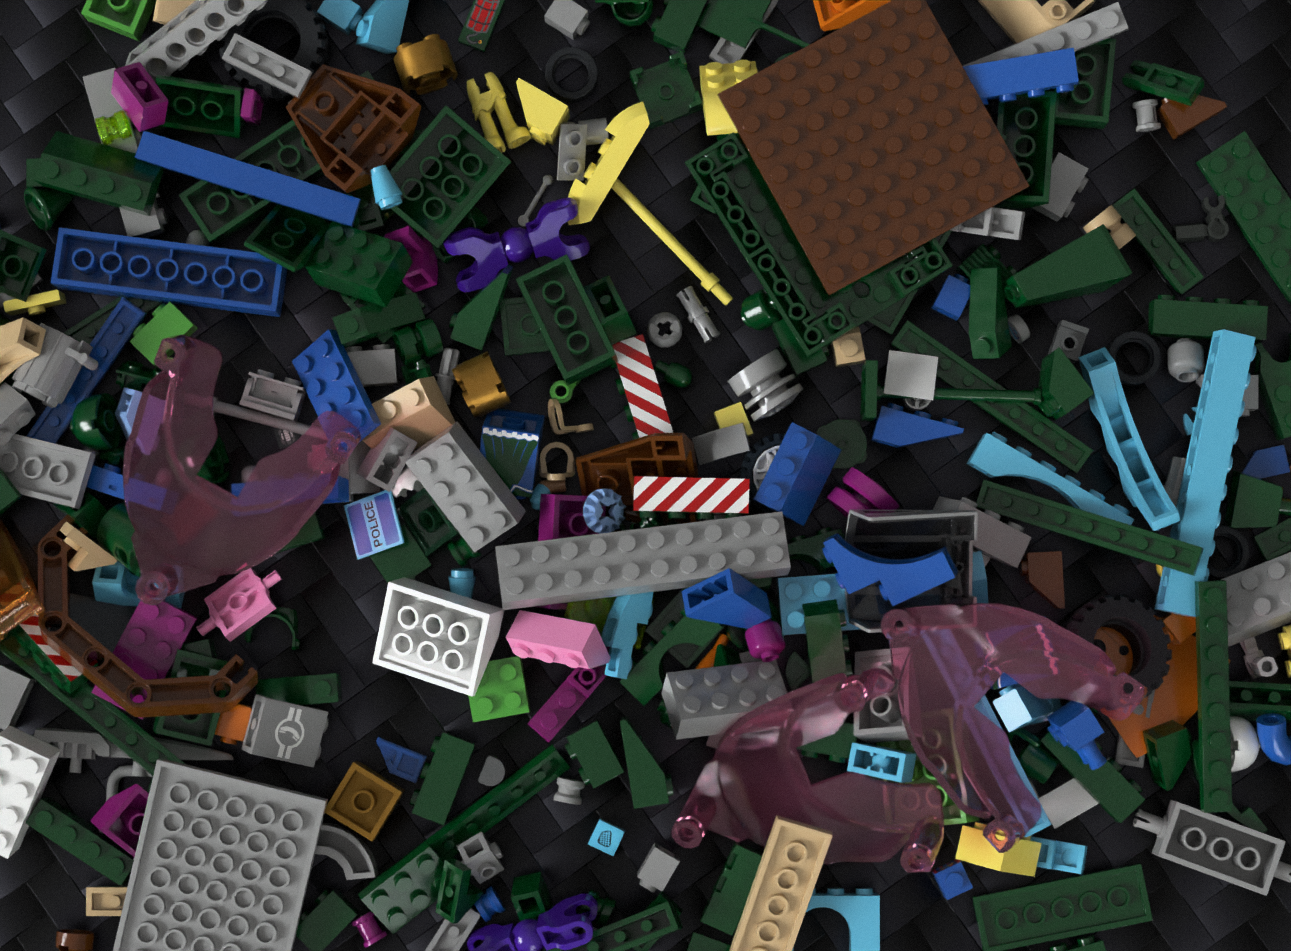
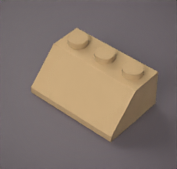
M434 376L417 379L374 402L372 406L381 425L362 441L373 449L383 440L390 428H393L418 442L414 448L415 450L455 423L454 418Z

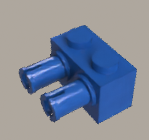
M1073 699L1046 717L1051 724L1047 728L1055 741H1059L1063 747L1069 746L1076 751L1083 764H1089L1091 770L1098 769L1107 762V759L1094 741L1104 731L1090 708Z

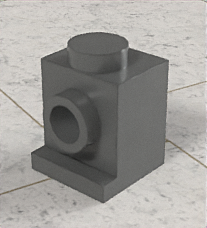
M1061 320L1057 325L1048 355L1060 347L1070 362L1075 364L1079 360L1078 357H1080L1089 328ZM1065 339L1073 341V348L1069 349L1064 345Z

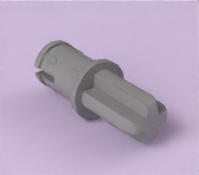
M452 348L444 349L439 373L435 374V376H438L437 384L447 405H450L454 380H456L452 369L457 367L460 351Z

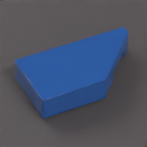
M1284 445L1254 451L1242 471L1244 474L1259 479L1289 473L1290 468Z
M378 737L376 742L384 757L389 773L417 783L427 756Z

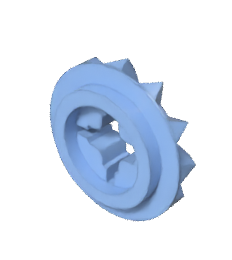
M602 488L593 491L587 497L583 506V517L587 526L599 534L619 529L621 522L626 519L624 516L626 506L621 500L622 496L615 493L612 489ZM601 505L610 506V509L608 510V513L610 515L609 517H601V514L603 513Z

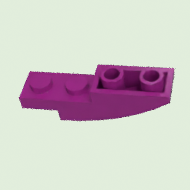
M606 664L591 669L575 668L528 722V725L547 742H550L607 676L604 675Z

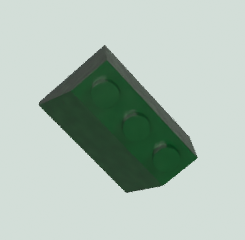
M162 75L156 76L157 86L168 99L165 123L160 126L240 138L246 121L240 116L244 95L242 88Z
M1060 347L1042 359L1038 388H1041V403L1037 406L1046 418L1051 417L1055 421L1069 413L1093 395L1094 392Z

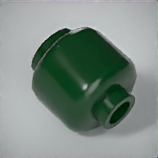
M765 289L750 295L742 303L741 318L749 328L759 331L765 330L782 318Z

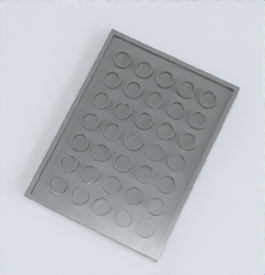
M163 758L157 759L113 951H292L328 799Z

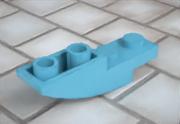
M654 592L616 597L601 636L605 646L609 647L608 653L611 657L609 663L606 664L604 675L627 679L628 673L632 668L631 654L633 645L636 643L638 636L637 623L648 625V619L653 612L652 598Z

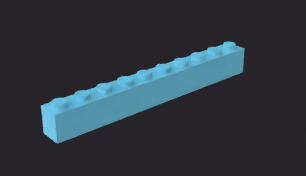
M1225 329L1213 332L1176 505L1181 521L1172 524L1170 538L1202 547L1204 550L1195 576L1163 567L1155 604L1156 610L1186 617H1196L1195 581H1207L1209 577L1207 565L1209 557L1212 556L1215 549L1213 537L1215 529L1218 528L1221 521L1219 508L1227 492L1225 480L1233 464L1231 452L1239 436L1237 423L1245 407L1243 395L1244 390L1247 389L1250 383L1251 375L1248 371L1250 362L1253 361L1256 355V345H1254L1256 337Z

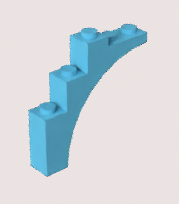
M1105 347L1078 357L1083 379L1094 392L1088 398L1090 409L1101 424L1107 452L1118 466L1124 494L1133 507H1138L1153 531L1181 521L1179 512L1159 480L1141 441L1125 398L1115 360Z

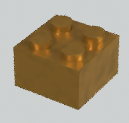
M355 761L327 804L325 813L370 841H373L377 838L405 790L359 761Z

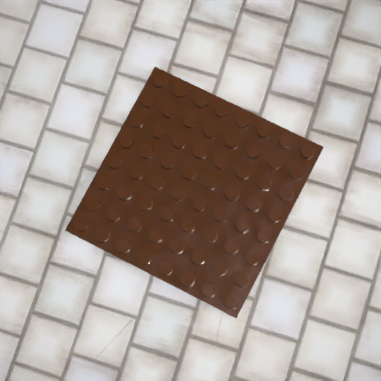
M892 0L717 95L828 295L837 292L1029 187L1028 182L925 0Z

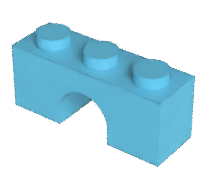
M117 561L114 565L97 567L92 581L96 601L123 606H138L144 593L148 591L181 609L186 589L183 566L176 565L168 569L165 568L156 576L141 580L139 577L131 574L123 564Z

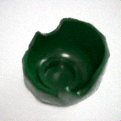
M653 0L643 4L620 2L611 5L616 19L628 26L642 25L649 20L654 7Z

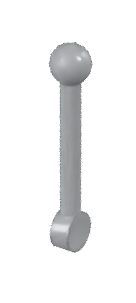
M551 175L543 177V184L527 211L518 218L520 226L526 227L525 223L529 222V217L545 189L553 183Z

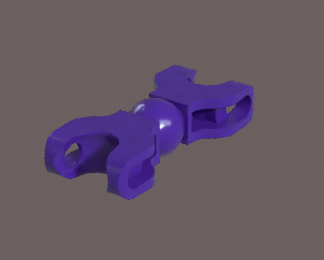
M563 198L548 202L539 210L537 217L533 221L525 223L527 230L521 227H512L505 231L501 238L498 232L487 234L473 227L449 234L443 241L445 250L453 256L469 254L475 258L474 263L470 267L458 273L456 278L458 289L463 292L482 289L496 277L501 269L508 266L507 260L514 263L524 262L531 257L533 252L536 258L547 256L553 260L567 254L570 261L588 254L590 244L583 235L565 236L559 233L564 223L577 216V201L573 198Z
M586 893L564 899L549 911L539 914L538 920L533 918L523 919L516 926L513 923L506 926L491 924L474 930L468 937L467 947L469 951H542L544 947L547 951L553 948L561 950L576 948L588 943L593 936L594 928L591 922L597 916L598 903L594 897ZM579 905H587L590 911L577 914L576 908ZM581 927L586 931L583 934L576 933ZM483 940V943L478 946L475 941Z

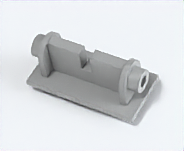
M563 122V124H560L557 180L574 181L577 179L584 181L587 124H575L574 122Z

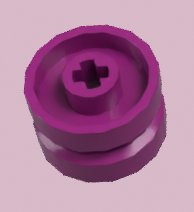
M853 467L842 478L844 485L852 494L841 487H835L826 497L829 503L847 519L850 509L897 510L899 507L898 503L884 488ZM858 517L856 526L867 534H877L883 527V523L881 520L868 521Z

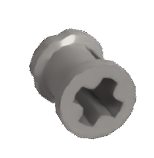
M1157 99L1132 103V107L1136 109L1138 126H1136V132L1153 131L1161 128L1160 123L1157 122L1155 108L1158 105Z

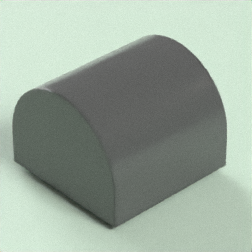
M489 755L479 776V783L486 786L499 784L506 775V765L503 760L494 755Z

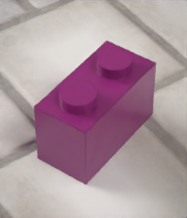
M137 62L115 69L111 94L138 131L141 132L163 125L165 123L168 99L142 64Z

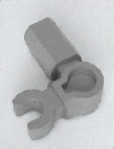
M1254 637L1240 642L1246 654L1243 658L1252 679L1261 676H1272L1276 673L1278 667L1274 658L1264 656L1263 651L1258 650Z

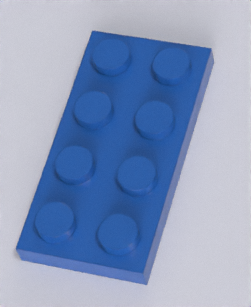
M328 329L298 355L292 363L335 454L344 456L380 426L381 422L344 346L341 344L337 331Z

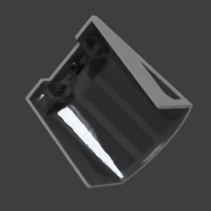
M850 509L845 541L855 548L881 558L909 559L924 556L946 547L958 574L956 578L892 606L890 600L886 601L883 598L879 589L880 580L851 594H848L845 588L849 623L867 633L977 626V597L972 595L973 540H978V511Z

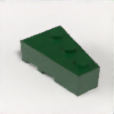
M734 841L702 913L701 922L731 936L733 935L734 931L737 930L763 855L762 852Z

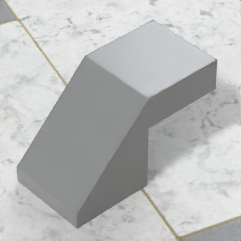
M744 423L714 430L692 438L699 465L751 451Z

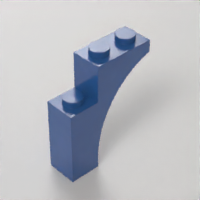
M838 533L828 537L823 542L825 547L822 549L825 558L829 563L833 562L838 572L835 573V577L842 589L846 588L848 594H851L880 580V592L886 601L890 600L892 606L954 579L958 574L946 547L916 558L888 559L873 556L855 548Z

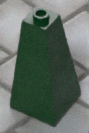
M1102 224L1003 282L1002 286L1007 299L1013 303L1015 308H1021L1104 292L1132 274V271L1105 225Z

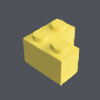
M975 822L974 827L962 826L955 859L1001 872L1035 877L1042 843L1032 841L1031 835L1025 838L1022 832L997 828V832L991 831V825Z

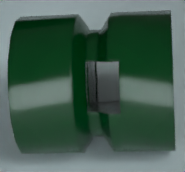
M431 318L416 322L412 329L406 326L392 332L396 350L405 366L420 361L422 355L431 357L443 352L440 334Z

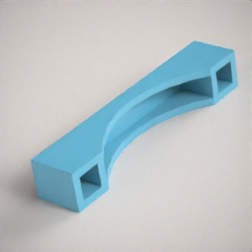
M992 432L991 435L985 433L966 463L990 478L1016 476L1036 480L1061 494L1074 508L1128 525H1132L1134 521L1133 518L1128 516L1130 511L1118 504L1114 506L1104 502L1105 496L1095 490L1085 491L1079 487L1081 483L1069 475L1063 478L1055 473L1056 468L1043 460L1039 464L1030 458L1032 454L1019 446L1016 449L1006 444L1007 439L996 432Z

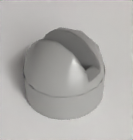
M193 230L189 233L186 244L209 246V240L203 231Z

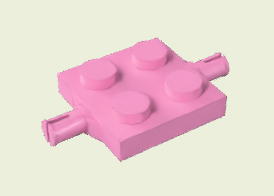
M250 566L204 599L209 608L210 618L196 626L202 636H205L212 629L218 627L231 642L276 609L270 598L269 588L282 580L281 576L274 570L261 580Z

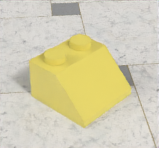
M518 78L516 84L531 138L542 145H545L546 142L554 145L560 135V124L567 122L570 118L568 106Z

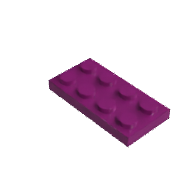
M146 591L116 645L113 654L144 680L166 678L177 649L182 648L197 617ZM95 685L91 693L123 709ZM137 695L133 698L132 701L135 703H141L145 701L147 697L144 695Z

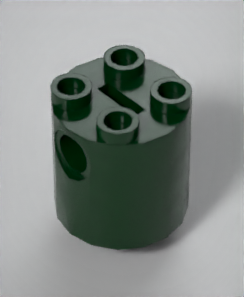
M133 502L117 504L101 519L97 529L99 546L141 580L156 576L165 568H171L176 563L177 539L175 533L138 504Z

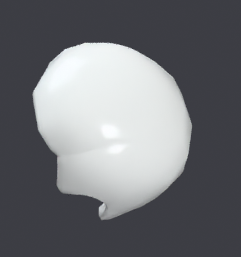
M407 465L404 466L391 489L395 498L400 495L404 498L407 497V490L412 491L414 489L419 493L426 490Z

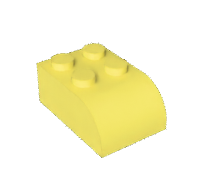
M738 60L734 63L721 64L719 62H711L707 65L699 66L701 98L707 136L738 133L717 95L756 74V62Z

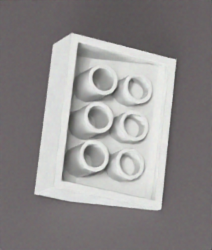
M405 577L388 582L372 663L473 697L477 692L499 637L504 610Z

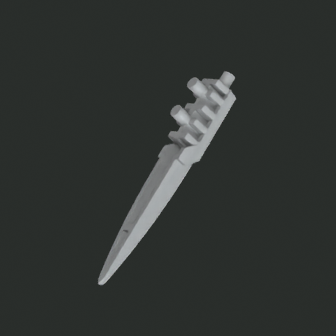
M37 728L33 736L60 749L58 758H71L70 773H81L82 759L96 760V755L109 758L131 759L98 731ZM153 737L181 761L233 760V756L229 753L189 743Z

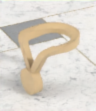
M549 399L548 417L552 432L555 435L575 431L576 433H584L594 430L593 423L564 426L559 401L557 399ZM555 408L557 412L559 427L561 430H558L557 422L555 418Z
M552 442L543 448L539 462V474L541 477L547 478V480H566L565 477L574 476V456L569 446L562 442ZM558 447L565 450L568 455L566 473L547 472L545 458L550 449Z

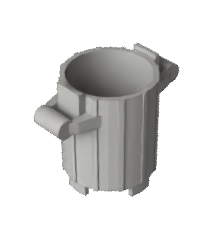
M41 323L39 326L46 329L41 354L16 369L12 377L14 380L12 388L19 392L23 390L41 400L42 404L50 408H56L58 403H63L82 366L84 365L93 371L97 369L98 361L89 356L93 349L91 345L83 340L78 342L68 335Z

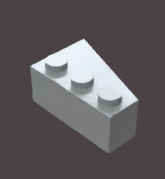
M941 496L938 497L933 510L978 511V540H973V550L982 551L983 555L1004 565L1018 568L1032 538L1022 533L1024 530L1022 526L1011 521L1008 524L999 521L1000 515L987 509L984 512L976 509L978 504L967 498L962 497L959 501ZM953 517L929 518L925 527L931 530H937L944 534H959L960 525Z

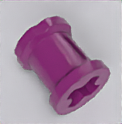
M372 911L351 922L352 926H356L363 937L365 948L387 935L386 931L381 930Z

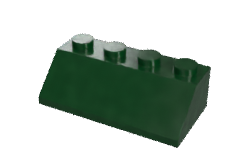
M1045 91L1044 96L1028 98V93L1016 95L1017 100L1003 103L999 101L997 129L1001 134L1007 136L1005 143L1028 182L1029 187L994 206L995 208L1027 209L1049 204L1057 91Z
M56 131L41 154L34 181L47 188L150 216L164 168L137 160L135 158L136 153Z

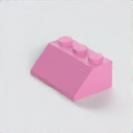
M519 610L506 635L513 653L521 658L531 657L546 663L556 662L566 664L572 668L581 667L587 669L607 664L611 659L596 625Z

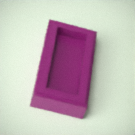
M244 89L240 116L249 125L259 126L261 124L264 100L254 89Z

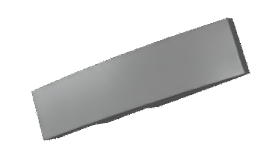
M991 207L952 228L950 231L1021 240L1025 212Z

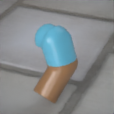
M565 480L540 481L534 488L532 497L529 498L532 508L540 510L541 494L566 492Z

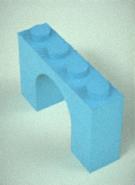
M814 888L806 912L818 907L831 908L839 912L848 924L849 951H880V895L873 893V888H856V893H844V888H827V893H816V888Z

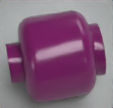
M771 618L745 631L749 653L754 658L762 659L763 662H771L779 657L778 654L785 649L786 643L781 626L778 622L772 621Z

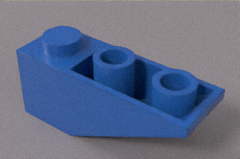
M887 403V407L881 406L879 408L871 441L900 448L960 435L963 433L964 428L957 427L959 422L942 418L941 422L930 419L931 414L916 410L914 414L903 412L904 407Z

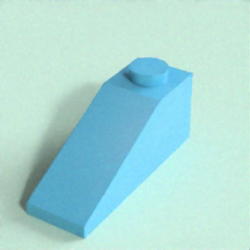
M376 0L357 25L356 36L358 37L356 45L383 54L397 52L396 48L400 44L409 0Z

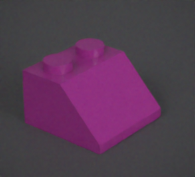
M135 784L110 797L90 820L101 832L133 857H135L149 793L138 784Z

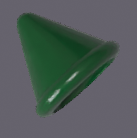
M27 187L24 191V201L28 213L34 223L44 231H49L52 228L54 222L74 196L55 189Z

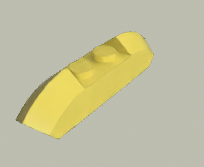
M644 102L626 108L606 127L605 130L613 135L611 140L606 138L600 146L598 153L602 155L596 164L591 162L583 175V177L587 178L585 183L575 179L570 189L568 198H573L577 201L578 214L574 219L568 221V225L582 224L593 219L650 124Z

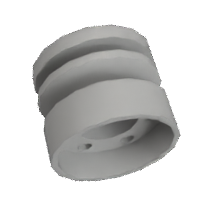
M778 349L759 358L728 380L737 397L751 393L753 396L745 404L746 410L757 404L760 407L751 415L754 422L776 414L791 404L795 397L803 391L800 383L790 389L787 388L786 385L796 378L794 374L783 378L779 376V373L787 366V363Z

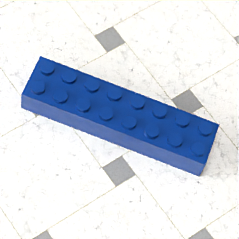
M59 228L51 284L57 289L165 303L170 301L173 304L281 317L287 268L257 252Z

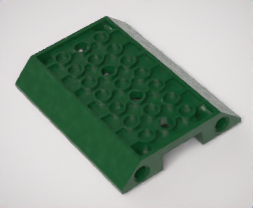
M731 133L685 162L807 357L889 308L953 266L934 238L837 292L828 295L739 133ZM864 283L868 286L869 295L866 298H859L855 295L854 286L856 284Z

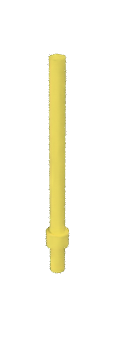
M617 178L611 188L702 281L700 284L708 292L711 290L727 306L734 298L719 284L720 280L713 272L709 273Z

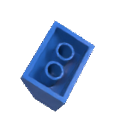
M791 423L753 502L773 512H783L784 517L804 526L841 449L819 435L795 423Z

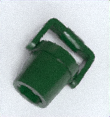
M1024 728L1008 733L1005 732L1010 744L1014 740L1015 734L1027 741V744L1017 758L1026 776L1044 784L1054 771L1059 760L1040 746L1042 742L1038 737Z

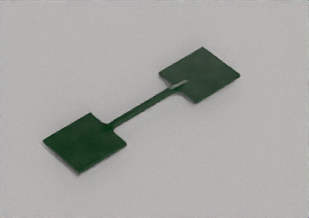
M710 0L697 23L698 27L746 49L752 36L759 29L767 30L803 48L810 45L763 22V16L772 0Z

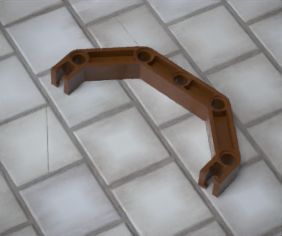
M66 515L41 539L38 544V624L42 639L129 714L142 718L227 712L233 709L258 683V672L252 667L248 670V675L237 684L233 683L232 677L237 671L240 673L243 670L244 660L237 654L216 675L144 680L70 618V567L68 563L77 551L63 541L67 536L59 530L66 521L75 527V521ZM81 527L79 531L89 538L88 532ZM52 550L60 551L56 556L47 555ZM51 625H61V628L57 631L48 630ZM97 659L104 661L98 667L90 665L92 661ZM219 690L230 692L228 696L223 698L215 695ZM137 695H144L147 697L145 701L141 703H135L132 701L133 698Z

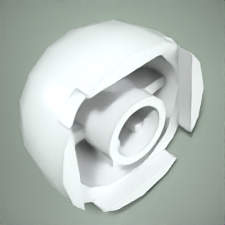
M1230 715L1231 772L1246 769L1253 764L1257 758L1260 744L1256 729L1248 720Z

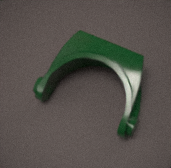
M275 606V610L245 632L244 640H246V643H251L254 629L258 623L269 617H277L283 620L292 631V650L296 651L300 646V640L297 639L298 618L296 609Z

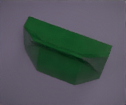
M372 184L349 193L345 192L346 195L361 199L354 226L356 229L365 232L385 227L386 220L396 213L391 208L381 210L379 204L375 203Z

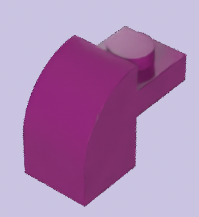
M410 226L385 234V238L403 243L413 260L412 265L402 280L413 293L437 285L438 264L429 240L423 235L418 236Z

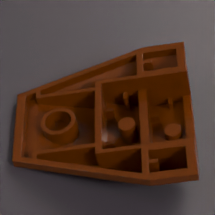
M322 64L309 79L300 98L294 97L286 106V109L325 176L343 191L349 193L372 184L370 170L381 165H386L388 168L408 145L414 135L421 105L400 88Z
M654 433L577 457L576 459L582 496H589L597 489H612L615 493L622 496L621 500L626 506L624 509L626 519L624 520L639 523L641 518L640 513L633 511L634 476L699 478L694 444L684 433ZM606 506V515H609L608 510L610 506ZM659 513L663 518L664 525L672 520L668 518V513ZM686 514L685 519H673L678 524L699 522L697 514Z

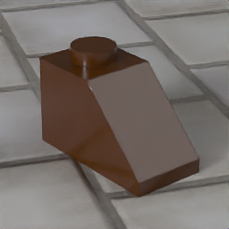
M1201 95L1197 96L1192 106L1164 98L1161 100L1163 105L1156 112L1174 140L1221 113L1227 105L1224 101Z
M1062 551L1024 553V559L1020 561V575L1025 576V582L1055 609L1065 608Z

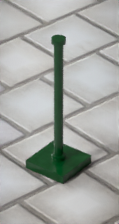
M866 360L862 365L860 422H872L876 419L877 401H880L881 398H920L884 394V386H881V383H877L878 361ZM935 388L933 399L1033 402L1034 405H1040L1041 388H1034V391Z

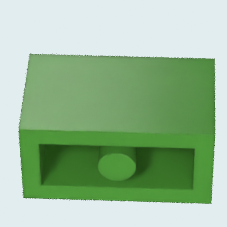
M170 301L167 305L163 303L158 306L152 314L154 318L147 325L143 323L138 326L132 334L134 338L130 341L158 368L198 329Z

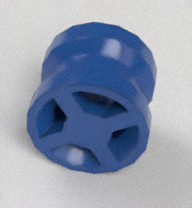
M492 886L487 888L486 893L474 904L485 922L491 920L492 915L495 913H502L506 910L501 898Z

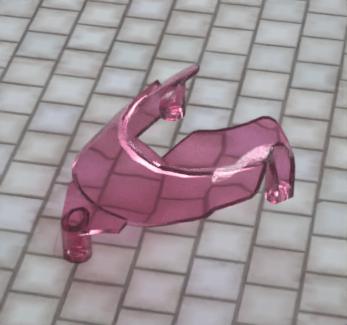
M173 335L162 339L154 363L163 371L152 378L142 392L132 431L126 442L123 462L125 506L135 529L131 540L142 575L136 583L137 597L145 604L156 605L163 602L168 596L215 583L219 576L239 573L257 566L276 554L298 534L302 526L331 493L338 479L341 464H345L361 439L359 430L335 411L327 410L321 413L311 427L295 443L281 452L266 456L258 461L237 497L197 475L218 438V430L213 415V397L216 380L223 361L222 353L211 344L185 335ZM168 349L175 351L176 355L174 358L167 357L166 352ZM341 442L347 444L348 448L346 451L343 449Z
M975 603L962 607L948 604L893 609L887 612L881 621V631L889 639L892 674L898 679V702L901 718L917 756L960 810L980 818H989L991 815L995 817L994 820L986 825L983 830V836L999 853L1007 852L1014 847L1037 823L1042 813L1040 803L1025 786L1015 768L1006 732L974 707L1002 673L1008 674L1038 698H1064L1076 701L1118 721L1128 718L1147 694V687L1126 672H1122L1116 677L1113 676L1117 671L1115 665L1100 648L1057 625L1050 619L1018 607L998 603ZM898 620L904 624L903 629L900 631L896 624ZM1131 683L1134 687L1133 692L1127 693L1124 690V684ZM998 830L1004 831L1006 836L1004 840L996 838Z
M871 668L863 671L861 675H851L846 677L845 673L835 674L771 700L741 717L727 729L718 743L713 760L706 763L684 808L671 829L674 841L684 848H695L699 846L708 829L738 843L749 838L765 848L776 815L832 831L833 836L823 864L829 865L837 862H884L891 859L906 844L900 858L903 869L907 873L930 872L944 837L942 799L940 791L935 785L930 783H891L850 771L811 785L796 750L797 747L835 734L849 714L861 711L867 701L890 692L895 686L894 678L884 669Z

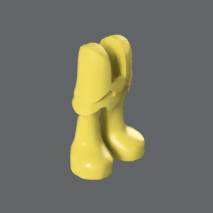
M487 72L484 76L487 87L490 90L480 94V89L476 85L474 78L467 81V93L475 121L479 119L484 138L503 153L506 151V147L491 116L494 109L502 126L509 149L526 143L531 139V134L526 127L517 126L508 108L504 88L493 72Z

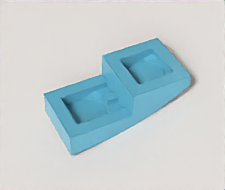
M1031 836L1032 841L1042 843L1037 867L1084 874L1088 846Z

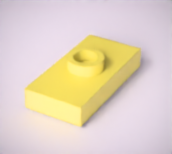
M56 289L30 295L26 302L18 299L4 301L3 306L5 313L11 316L26 312L29 315H38L45 313V308L66 304L65 294Z

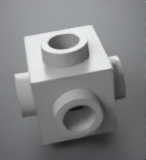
M482 831L457 846L463 858L461 863L472 869L471 875L475 877L479 884L504 870L500 858L503 857L500 848L496 842L490 844Z

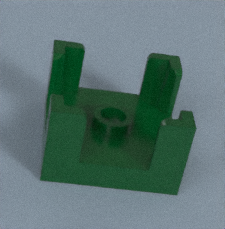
M682 51L669 56V61L647 70L640 67L630 71V80L639 103L644 102L650 130L702 110L703 102L699 92L694 88Z

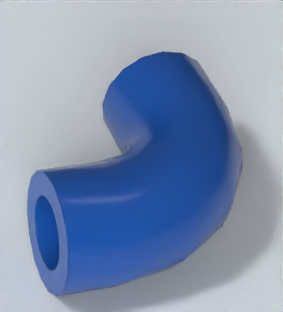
M1279 714L1259 716L1256 723L1261 749L1270 760L1282 765H1290L1291 735L1287 736L1286 718Z

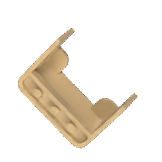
M978 0L1014 44L1077 19L1091 8L1096 1L1085 0L1073 9L1065 0H1049L1043 6L1036 0Z

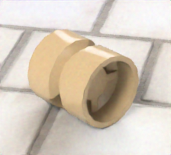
M1112 205L1083 227L1086 233L1104 224L1107 230H1111L1109 234L1118 249L1122 248L1136 236L1127 223L1122 224L1120 222L1121 215Z

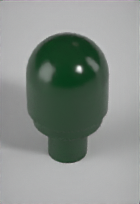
M658 360L654 367L655 371L664 375L663 379L667 383L677 388H685L692 381L690 369L677 362L671 361L669 365Z

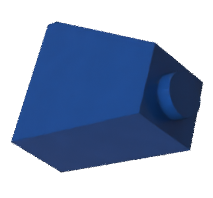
M730 568L682 591L685 613L689 618L749 629L772 618L767 593Z

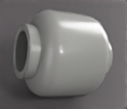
M1183 338L1168 348V372L1178 381H1194L1204 372V349L1199 343L1189 338Z

